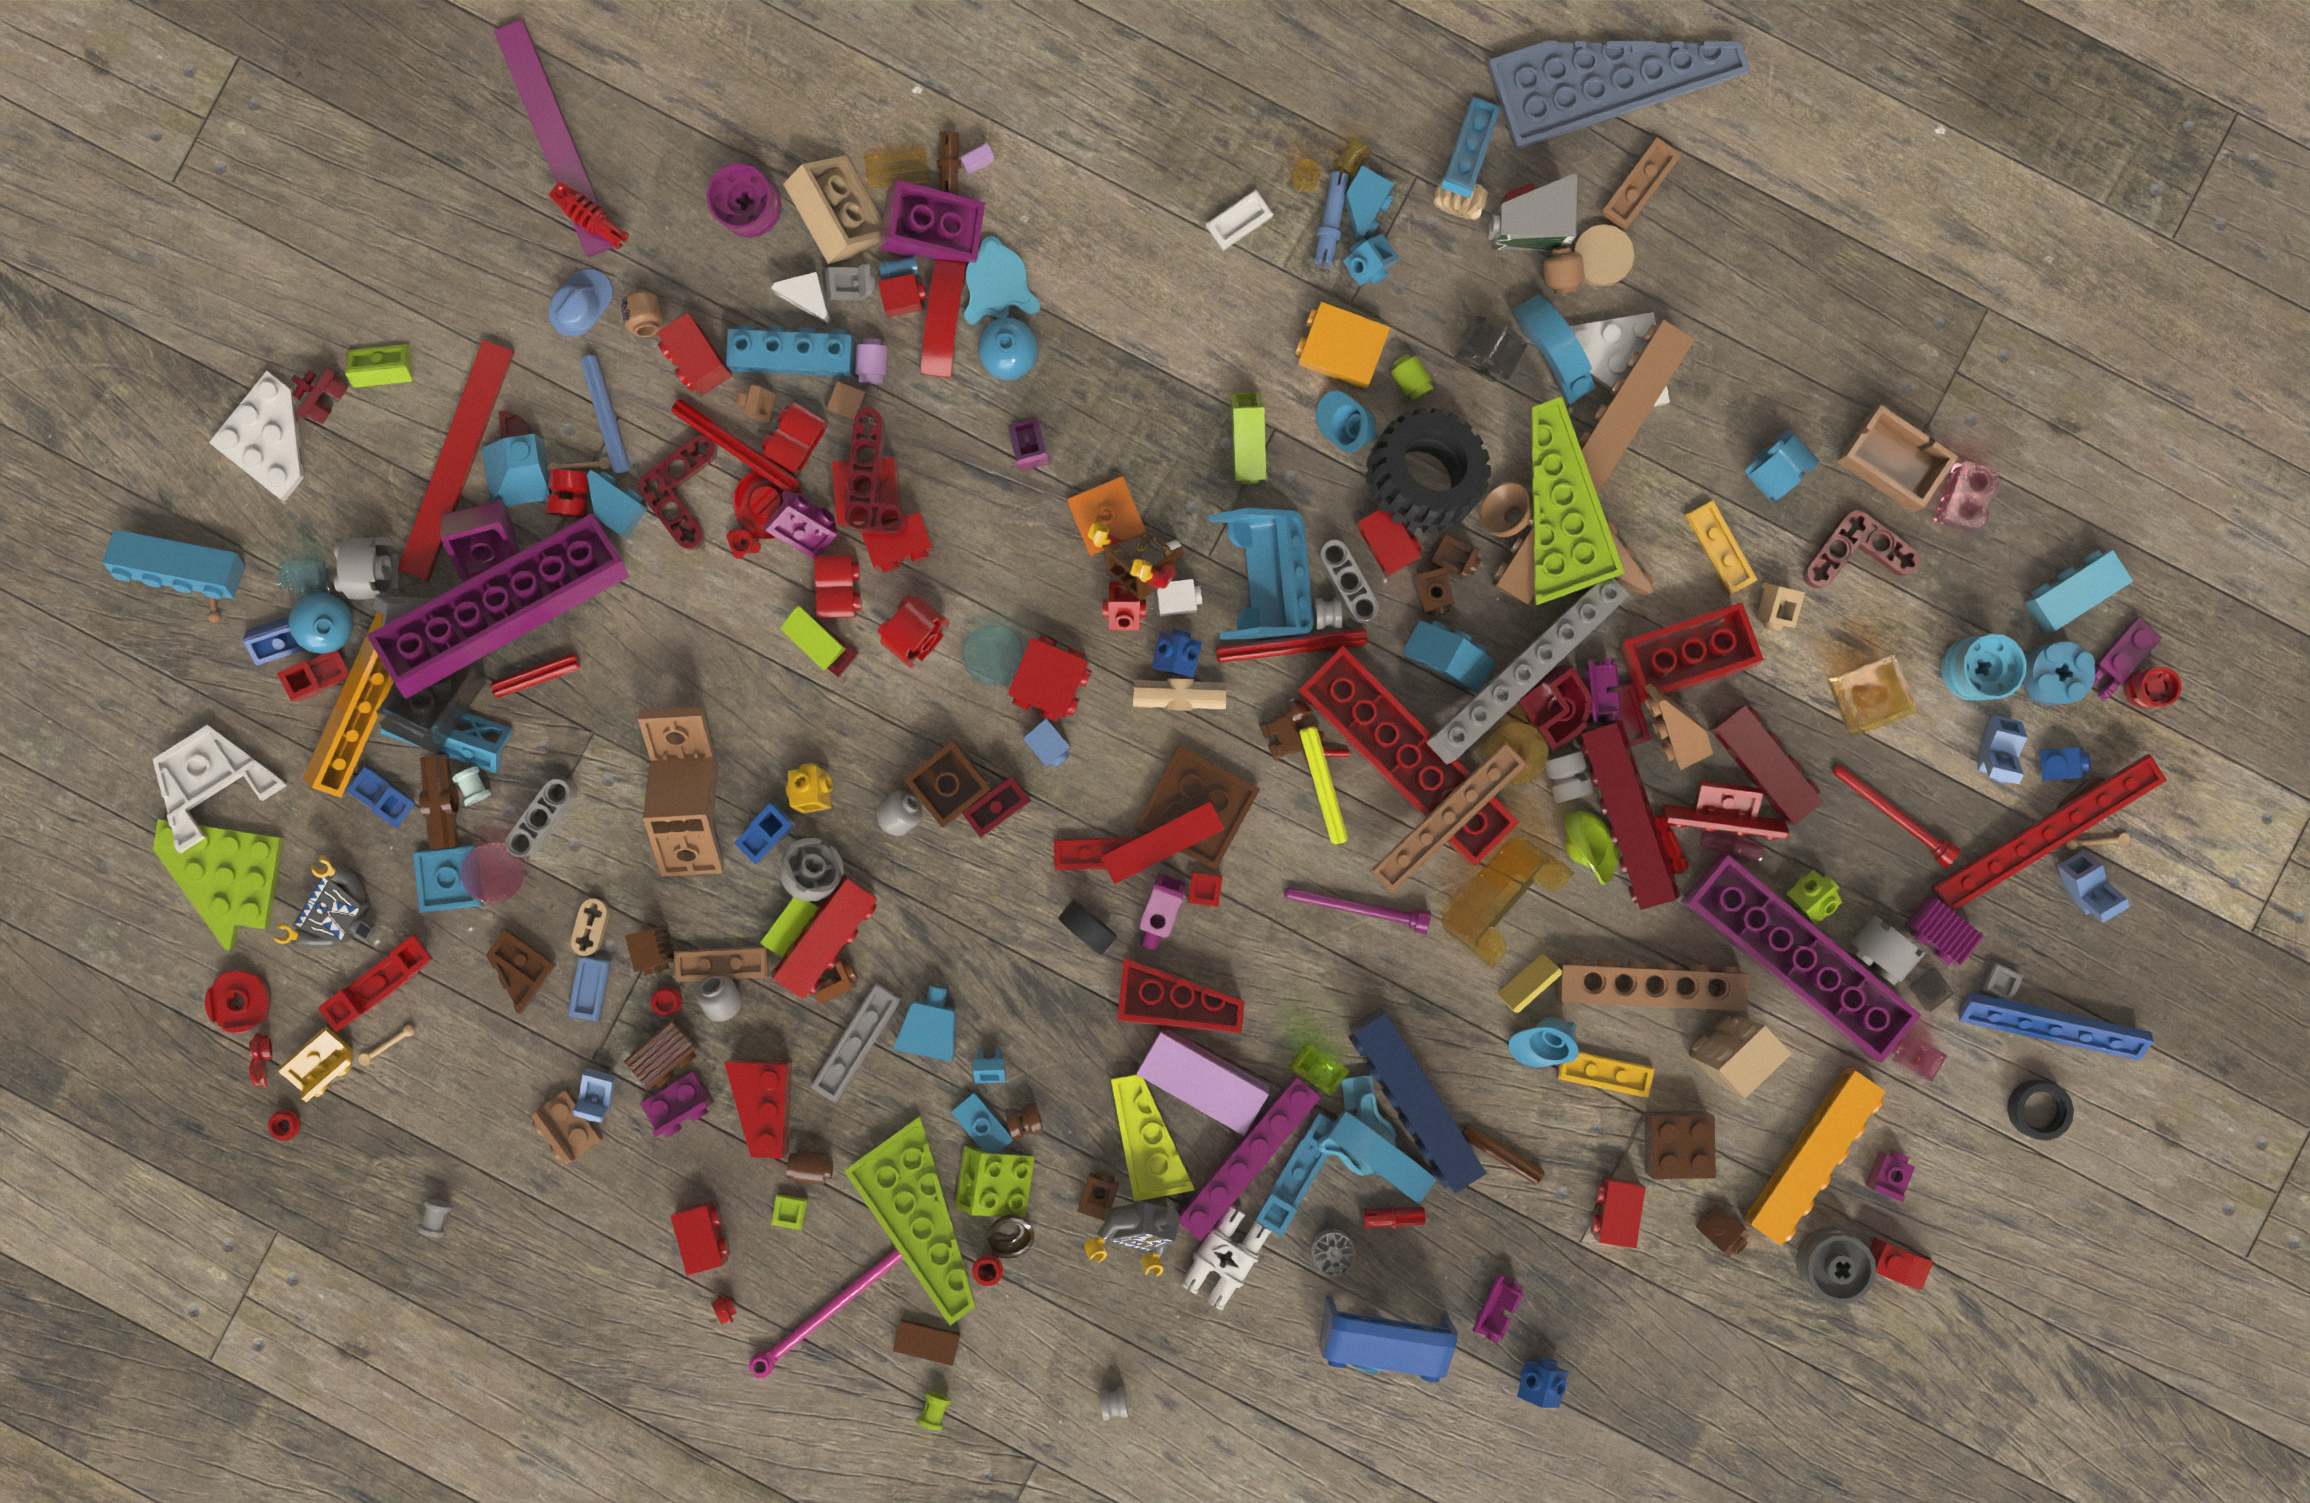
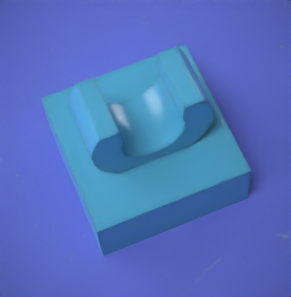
M979 1049L977 1053L978 1059H973L975 1084L1006 1083L1005 1062L1001 1056L1000 1049H995V1057L993 1059H985L983 1049Z

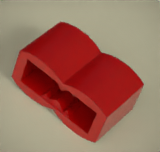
M794 402L791 407L786 406L778 417L780 425L774 434L770 432L766 436L762 444L764 449L762 455L797 477L824 435L828 423Z
M852 555L814 556L817 618H856V611L862 610L861 593H855V580H860V563L854 562V556Z

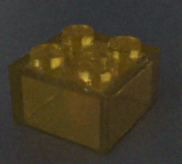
M1895 654L1880 657L1826 679L1849 736L1865 734L1918 712Z

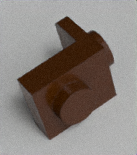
M1445 534L1430 563L1439 568L1446 567L1447 572L1464 579L1468 573L1473 575L1481 562V558L1477 557L1480 549L1477 547L1471 548Z
M1718 1205L1696 1226L1728 1258L1732 1254L1738 1255L1748 1244L1746 1239L1749 1237V1234Z

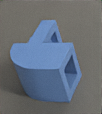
M1996 715L1991 716L1983 733L1979 748L1978 771L1987 773L1989 778L2000 783L2011 782L2020 784L2024 773L2018 757L2028 739L2021 721Z
M2085 850L2057 865L2066 890L2085 915L2092 913L2104 923L2130 908L2128 899L2108 883L2103 865Z

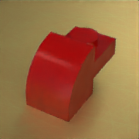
M338 650L309 661H302L276 674L290 701L298 702L321 694L323 690L347 680L349 671Z

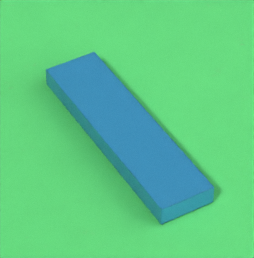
M1472 97L1441 188L1467 198L1471 197L1501 109L1500 106Z

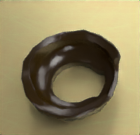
M1006 1215L997 1219L989 1227L987 1235L993 1255L998 1258L1011 1259L1018 1258L1026 1253L1033 1246L1034 1230L1030 1223L1018 1215ZM1005 1223H1015L1019 1226V1233L1012 1239L996 1240L994 1238V1232Z

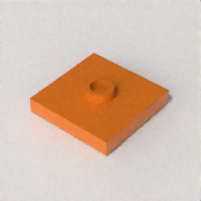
M1123 476L1066 499L1090 557L1105 551L1103 546H1095L1092 539L1088 537L1093 523L1106 526L1109 529L1108 534L1120 540H1128L1147 534Z

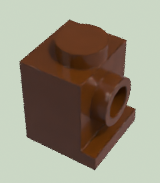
M1446 567L1419 574L1412 578L1422 613L1431 612L1433 617L1450 612L1448 606L1455 604L1447 577ZM1433 587H1438L1441 590L1440 598H1434L1431 595Z
M1098 1170L1097 1174L1090 1173L1077 1212L1104 1221L1105 1209L1112 1208L1119 1187V1182L1114 1181L1115 1175L1103 1170ZM1102 1187L1106 1193L1103 1197H1097L1094 1194V1189Z

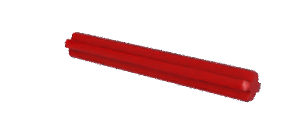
M682 399L677 400L672 406L671 412L784 491L788 489L794 493L799 487L800 482L797 478Z
M1362 628L1223 645L1216 647V658L1219 663L1338 649L1342 646L1345 648L1363 646L1367 644L1368 637L1366 629Z

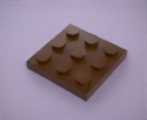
M1179 745L1135 826L1147 833L1211 800L1225 829L1181 852L1216 870L1260 789Z

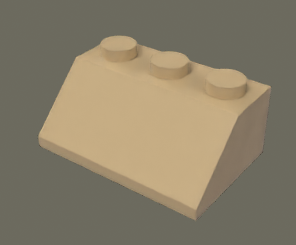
M846 155L802 164L783 184L828 264L850 259L880 242L883 220Z

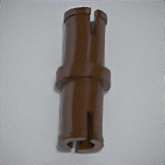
M943 131L939 133L940 160H937V168L940 169V191L959 195L958 169L961 168V161L958 160L959 133L948 131V135H946V132Z

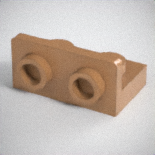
M568 1089L530 1114L533 1119L532 1125L540 1136L545 1135L551 1144L550 1150L553 1156L558 1161H563L566 1165L603 1139L591 1121L572 1115L577 1101Z

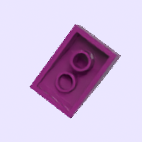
M897 179L887 190L879 249L905 256L975 263L978 257L985 202Z

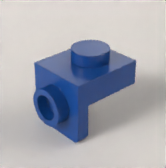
M2084 746L2040 750L2042 781L2086 777V771L2091 770L2089 752H2084Z

